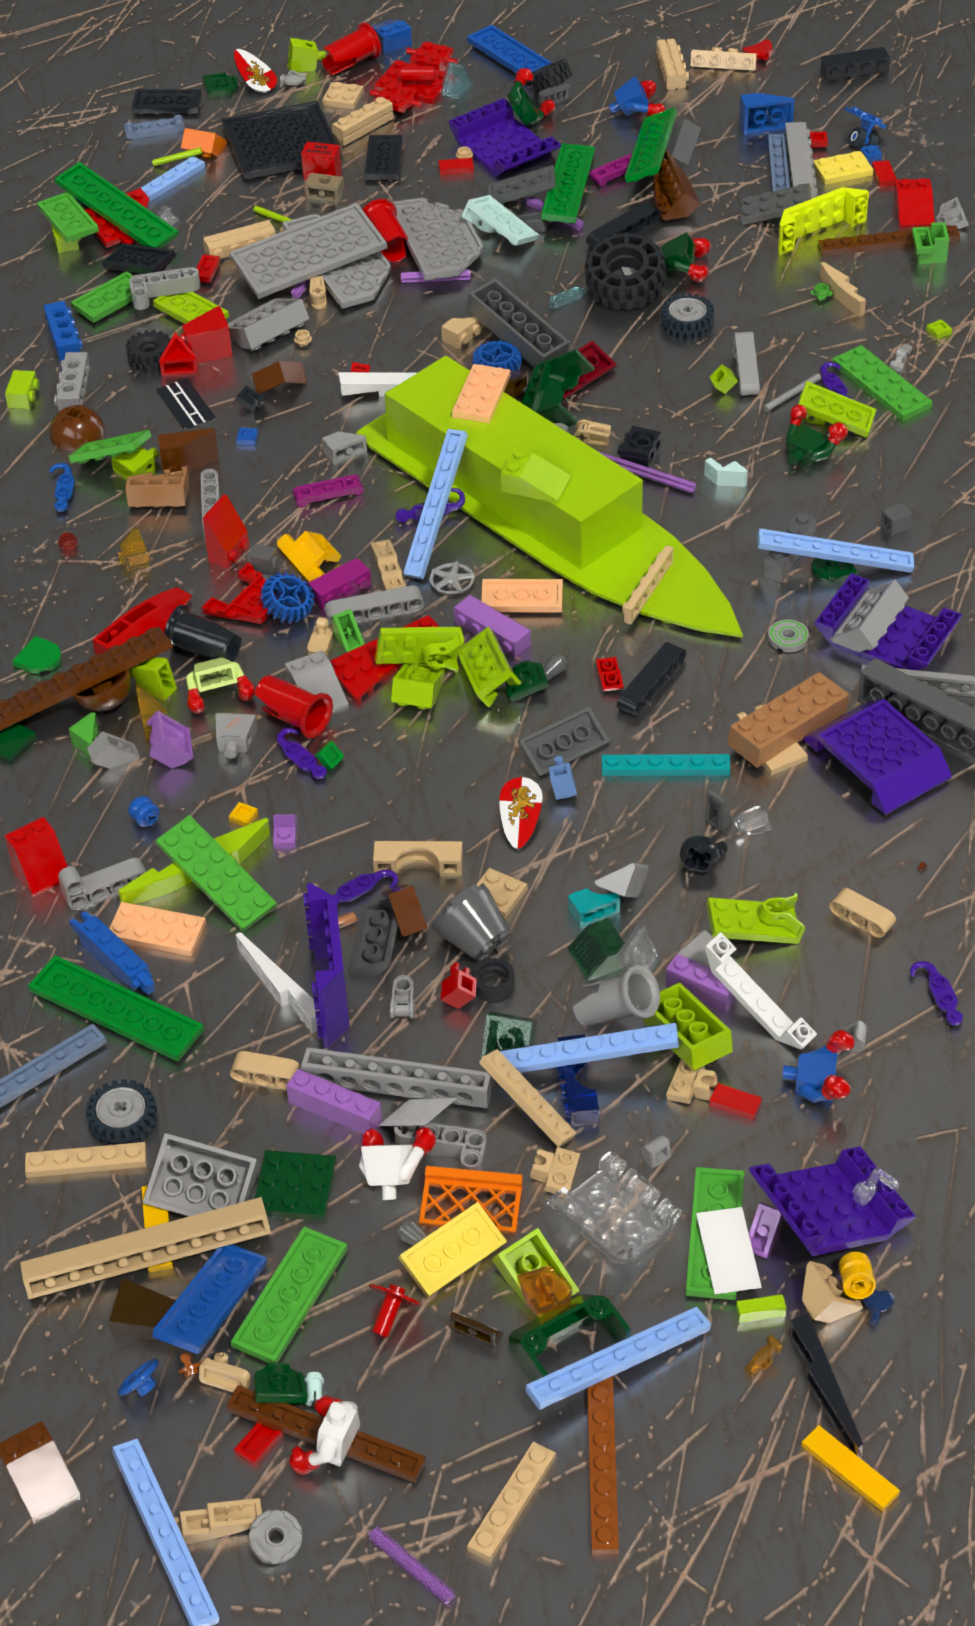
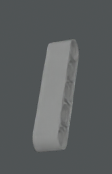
M205 469L201 472L202 527L205 543L203 517L220 499L218 473L214 469Z
M412 585L332 600L325 604L324 611L329 625H333V615L348 609L352 610L356 623L418 612L424 607V601L419 588Z

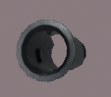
M184 604L177 606L171 613L164 631L172 643L173 647L170 649L177 646L209 658H225L233 662L241 648V637L214 623L212 620L190 613L188 607Z

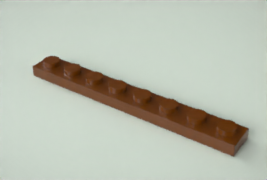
M947 225L949 242L960 241V234L956 225ZM912 230L818 240L821 256L914 246Z
M239 1385L237 1386L226 1406L227 1412L279 1430L282 1433L317 1446L318 1431L324 1420L323 1417L287 1403H255L254 1391ZM357 1431L345 1456L413 1483H416L426 1463V1456L360 1431Z

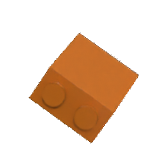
M185 128L181 148L188 151L201 147V156L211 159V156L218 157L226 146L227 140L216 133Z

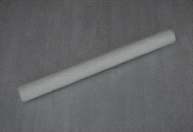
M820 374L813 375L763 406L764 411L768 412L800 393L806 381L813 384L820 381Z

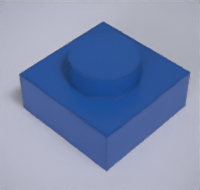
M877 145L860 148L868 162L882 160V153Z

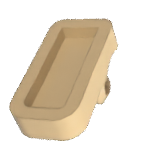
M318 617L307 646V652L310 655L323 650L327 656L334 637L333 625H328L327 618Z
M224 1352L216 1353L214 1360L204 1358L199 1366V1380L204 1384L234 1393L238 1385L247 1389L250 1387V1373L245 1369L229 1365L228 1355Z

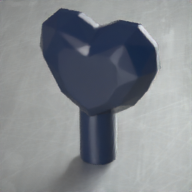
M875 1289L869 1297L863 1299L865 1306L871 1311L869 1318L871 1326H878L881 1312L887 1311L895 1302V1295L891 1291H878Z

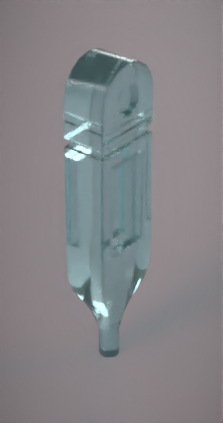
M574 287L552 296L549 299V306L551 308H559L583 297L588 287Z

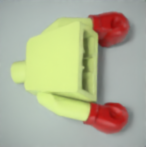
M217 658L195 664L194 670L186 678L188 687L187 707L194 714H201L205 709L204 701L200 697L199 692L236 683L240 700L247 702L255 695V686L244 675L240 665L225 658Z

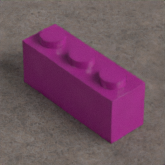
M358 558L308 582V587H312L311 593L314 594V603L322 610H324L325 604L329 601L348 598L372 585L370 569Z

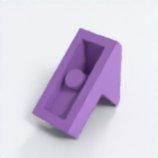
M274 814V849H295L297 814Z
M760 1202L749 1237L753 1253L767 1259L781 1233L778 1229L782 1215L776 1207Z

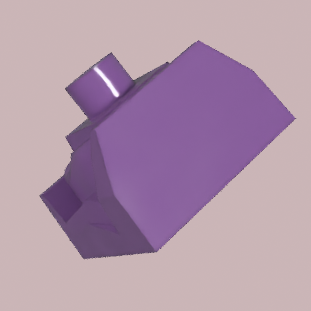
M157 710L147 721V724L152 727L149 756L170 768L184 765L194 758L190 729Z

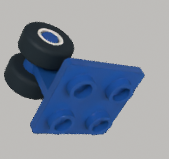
M854 106L852 109L846 107V111L861 118V127H855L849 135V145L855 148H860L862 145H877L878 136L872 133L871 130L874 124L886 129L887 126L882 124L883 120Z

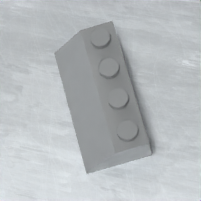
M895 579L866 590L831 637V641L857 652L874 649L878 645V640L887 633L886 629L896 620V615L904 609V604L909 597Z

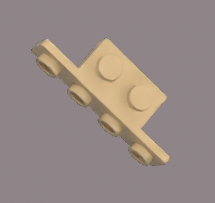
M712 47V50H692L690 66L755 70L757 54L738 52V49L734 48L722 51V48Z

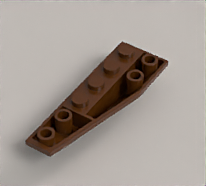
M666 148L660 170L654 175L655 203L663 220L689 217L699 206L700 202L685 173Z

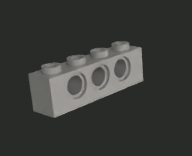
M66 352L65 359L61 362L62 371L59 372L60 383H57V395L54 396L55 406H58L59 411L71 405L83 406L90 370L88 352Z

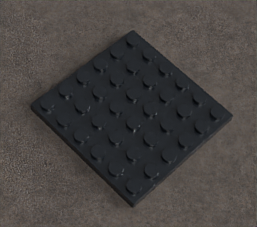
M318 101L221 119L222 127L244 179H253L259 176H269L275 173L303 169L301 153L306 142L338 145Z

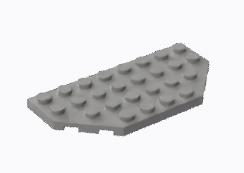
M425 198L393 202L397 209L396 217L409 238L408 240L404 238L424 280L458 276L483 253L484 246L471 222L462 217L464 210L457 209L454 211L449 209L448 205L438 202L434 205L428 203V199Z
M312 214L282 222V228L285 231L321 216ZM379 251L318 276H323L325 287L341 309L374 300L391 271V264Z

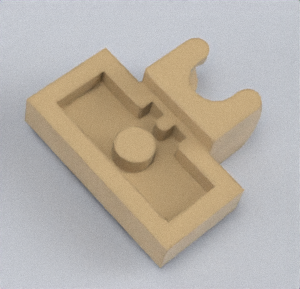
M681 1059L666 1093L667 1100L690 1104L693 1095L697 1099L710 1100V1087H716L718 1083L716 1073L711 1070H705L704 1066L693 1071Z
M557 1147L554 1156V1153L537 1150L530 1178L546 1183L544 1191L568 1198L580 1153Z

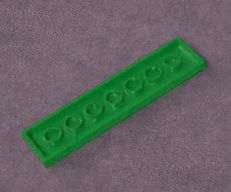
M675 107L644 118L625 174L627 183L632 181L638 182L643 177H652L659 172L677 115Z
M561 144L555 165L556 187L547 192L541 213L542 220L549 222L559 221L567 224L576 223L594 158L595 147Z
M78 162L55 178V184L143 246L162 248L179 236L177 229L81 162Z
M56 955L28 985L30 992L179 1062L204 1031V1024Z

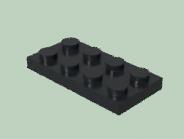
M136 89L132 113H198L202 95L201 89Z
M369 135L365 180H399L403 135Z
M123 243L101 263L103 268L147 274L160 272L176 257V253L174 250Z

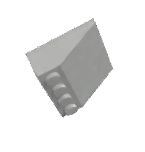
M274 298L228 322L230 339L243 349H251L253 351L259 349L262 343L272 342L276 336L289 333V329L303 326L304 321L308 320L309 316L302 299Z
M165 1133L143 1204L185 1216H193L248 1201L260 1162L252 1157Z

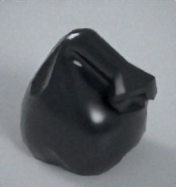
M695 835L688 837L681 845V863L690 871L709 872L716 866L718 859L726 854L727 845L724 841L715 843L713 839L707 836Z

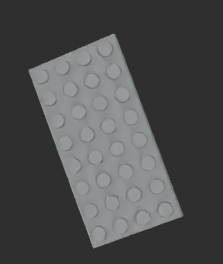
M355 203L229 253L230 258L259 299L387 248V243L358 203Z

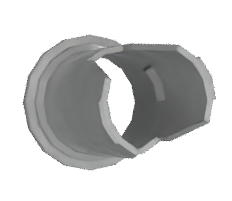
M635 965L628 968L624 975L582 985L583 988H588L593 994H590L574 1005L573 1010L577 1020L584 1026H592L633 1015L645 1019L653 1016L658 1009L660 1002L659 987L651 971L644 966Z

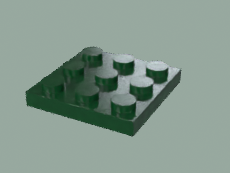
M265 1150L254 1199L262 1197L266 1215L270 1217L325 1221L337 1162L336 1156Z

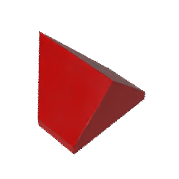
M175 332L159 359L161 375L198 373L196 355Z

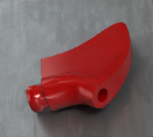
M769 39L752 46L743 47V53L757 54L756 60L766 61L773 51V46Z

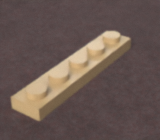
M666 545L663 551L658 553L655 563L649 566L648 573L645 577L641 578L639 586L633 590L630 600L624 603L622 613H624L625 623L632 625L672 565L674 547Z
M498 1049L482 1057L479 1062L480 1065L558 1147L575 1137L577 1133Z
M145 1142L26 1153L25 1158L26 1178L147 1167Z
M532 1442L468 1543L467 1551L491 1563L555 1461V1452Z

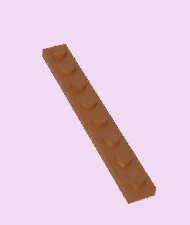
M613 1376L587 1388L592 1555L619 1554Z

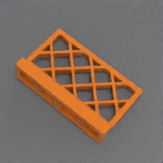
M426 1166L419 1225L440 1228L451 1221L449 1218L450 1214L457 1209L464 1212L465 1209L462 1206L473 1199L475 1203L478 1202L501 1234L516 1235L521 1194L523 1193V1175ZM430 1186L440 1187L444 1193L434 1200L429 1194ZM457 1189H464L469 1195L458 1202L452 1193ZM482 1191H487L492 1195V1198L482 1204L476 1195ZM506 1193L516 1194L515 1201L508 1206L500 1199ZM449 1197L455 1205L444 1212L438 1203ZM497 1201L503 1210L493 1217L486 1208ZM434 1206L441 1214L435 1220L425 1219L426 1212ZM507 1213L512 1219V1227L501 1226L497 1220Z

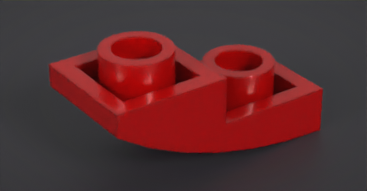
M617 658L596 659L597 672L603 692L624 689Z

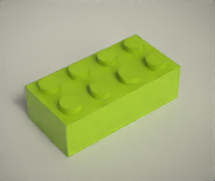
M680 982L660 991V1002L657 1011L653 1016L643 1018V1022L648 1027L676 1023L679 1047L672 1048L671 1050L693 1071L733 1052L731 1030Z

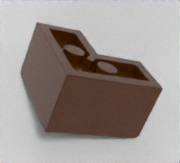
M278 361L252 373L258 394H261L264 390L267 392L284 383L302 385L307 383L302 362Z
M404 884L381 893L382 897L389 898L402 936L428 928L413 885Z

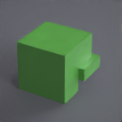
M931 223V228L912 227V237L918 264L947 263L949 236L946 223Z

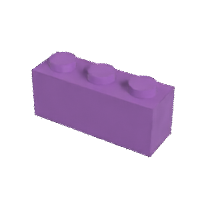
M676 954L666 968V987H671L680 982L700 1002L727 1013L736 1000V997L711 972V968Z

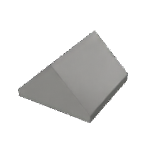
M632 863L596 880L595 884L624 897L638 898L649 868L647 864Z

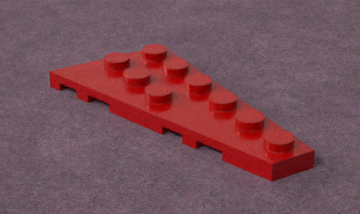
M427 615L401 628L440 626L430 615ZM378 638L330 660L341 687L356 704L362 700L361 697L366 693H371L377 683L386 680L404 664H376L375 654Z

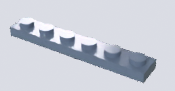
M768 134L772 191L789 188L785 134Z
M91 1024L0 1079V1108L107 1043L106 1037L94 1024Z

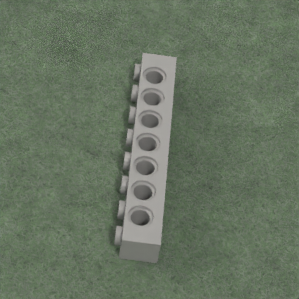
M308 1047L306 1048L301 1065L303 1071L346 1089L415 1099L457 1098L451 1104L488 1108L492 1092L491 1075L488 1072Z

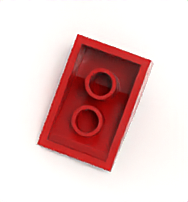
M925 178L895 180L894 201L899 228L931 227V223H935L931 180Z
M223 494L205 514L203 524L209 562L229 569L238 561L242 553L249 548L250 541L248 539V531L228 496Z

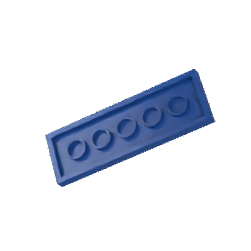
M493 25L467 36L468 43L515 73L520 68L530 69L533 72L552 63Z
M232 1244L217 1248L153 1329V1338L199 1355L265 1268L267 1257Z

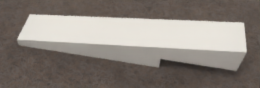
M339 372L341 394L343 396L378 391L379 397H383L384 393L416 373Z
M241 932L237 933L236 939L239 951L280 1006L283 1007L290 1004L311 1033L316 1032L315 1011L319 1010L314 1008V999Z

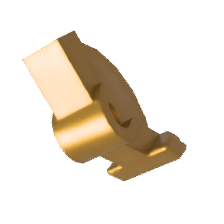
M771 1334L766 1339L767 1345L762 1347L754 1355L750 1363L745 1366V1372L751 1378L761 1370L767 1369L773 1362L772 1355L776 1351L779 1354L783 1349L781 1342Z

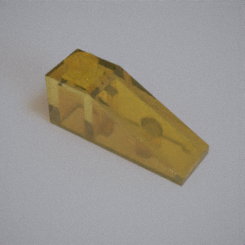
M138 685L136 686V692L147 744L150 743L152 729L147 724V721L157 710L165 715L167 713L151 695Z

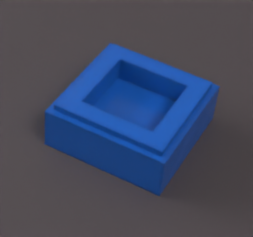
M239 428L236 444L255 446L259 434L258 429Z

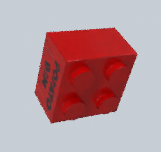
M306 142L301 153L304 182L307 181L310 173L341 177L340 145Z

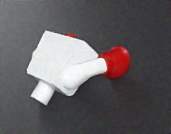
M420 1127L416 1131L413 1144L384 1145V1139L376 1129L371 1128L364 1132L359 1168L367 1179L369 1186L382 1185V1200L397 1199L396 1185L409 1184L421 1158L434 1149L436 1136L430 1128Z
M328 1395L321 1397L315 1402L316 1412L324 1418L318 1431L317 1452L312 1450L304 1451L299 1446L292 1449L289 1464L296 1474L307 1475L321 1464L328 1462L341 1466L360 1427L358 1408L354 1402L342 1401Z

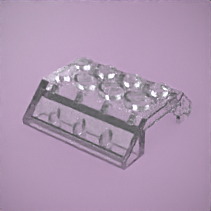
M611 1150L600 1158L598 1172L572 1192L562 1187L546 1200V1204L613 1264H632L669 1234L680 1217L682 1210L672 1203L670 1199L665 1198L654 1211L652 1208L658 1201V1198H660L661 1192L641 1174H637L634 1168H630L620 1181L619 1177L627 1166V1162Z

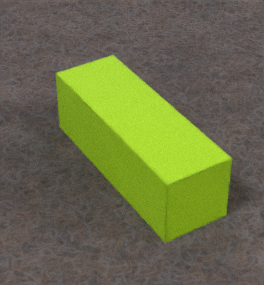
M783 1294L736 1301L739 1323L786 1316V1304Z

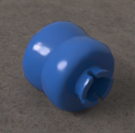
M140 796L131 801L128 813L139 826L149 827L157 822L160 809L149 797Z

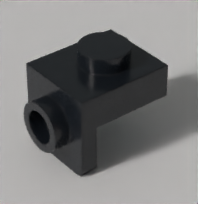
M246 385L236 396L235 401L253 413L257 408L261 409L267 401L264 399L267 392L264 390L259 395Z

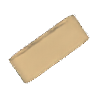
M843 888L829 904L833 914L877 938H882L896 923V917L890 910L848 888Z
M240 1051L235 1057L230 1076L234 1080L243 1083L287 1090L286 1085L298 1069L301 1070V1065L297 1061L288 1058Z

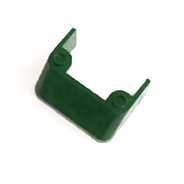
M577 349L537 364L532 371L522 404L552 423H563L568 427L577 424L578 421L561 405L565 391L574 389L577 386L581 375L594 371V366Z
M581 1294L512 1331L509 1335L508 1343L510 1351L532 1382L548 1375L536 1358V1356L545 1351L547 1343L592 1319L602 1320L618 1342L631 1336V1328L608 1298L600 1295Z

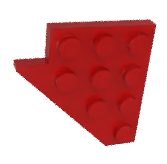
M141 188L126 193L148 209L150 200ZM91 208L84 209L98 225L99 232L95 234L106 248L121 242L134 245L135 239Z

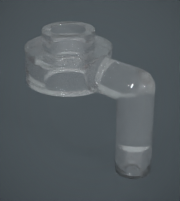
M877 1167L872 1171L867 1180L856 1184L852 1192L854 1194L853 1200L864 1206L874 1196L877 1188L876 1184L879 1180L893 1190L899 1187L900 1182Z

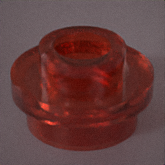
M67 532L59 537L58 545L63 550H72L78 545V540L73 533Z

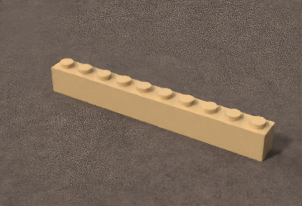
M262 1197L20 1262L22 1277L28 1299L271 1234Z

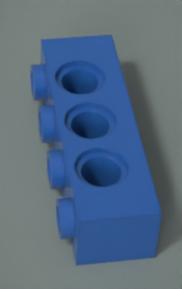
M65 301L43 305L46 322L60 362L65 359L66 352H80L83 349L81 338L79 339L78 329L75 326L74 318H72L70 307H66Z

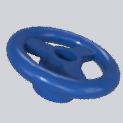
M153 1358L138 1367L119 1386L117 1390L118 1395L125 1396L134 1389H136L141 1397L147 1394L157 1384L150 1375L158 1367L159 1361Z

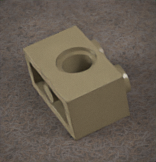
M310 173L305 183L306 199L339 203L345 192L344 177Z

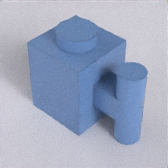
M562 756L555 757L556 766L549 767V773L556 800L577 795L570 762L564 763Z

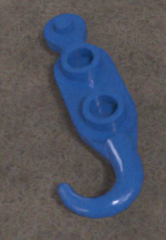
M57 463L50 468L49 472L53 473L56 469H64V473L57 480L55 498L58 501L54 504L55 510L62 512L68 508L67 502L73 495L75 481L71 467L66 463Z

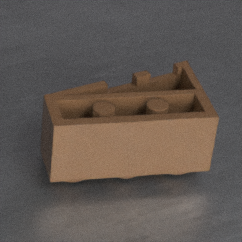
M188 466L182 467V471L170 472V469L164 470V474L154 476L152 472L129 476L125 486L128 507L141 508L143 506H153L159 508L162 506H186L190 487Z

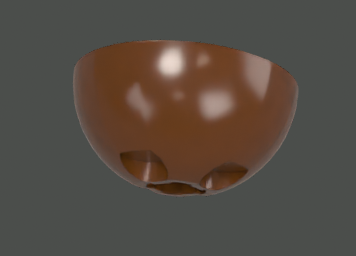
M71 405L60 410L54 416L49 429L51 442L56 447L67 451H76L85 443L102 440L105 435L104 423L100 416L92 409L82 405Z
M129 669L73 695V698L82 707L95 712L116 708L125 700L129 693L131 685Z

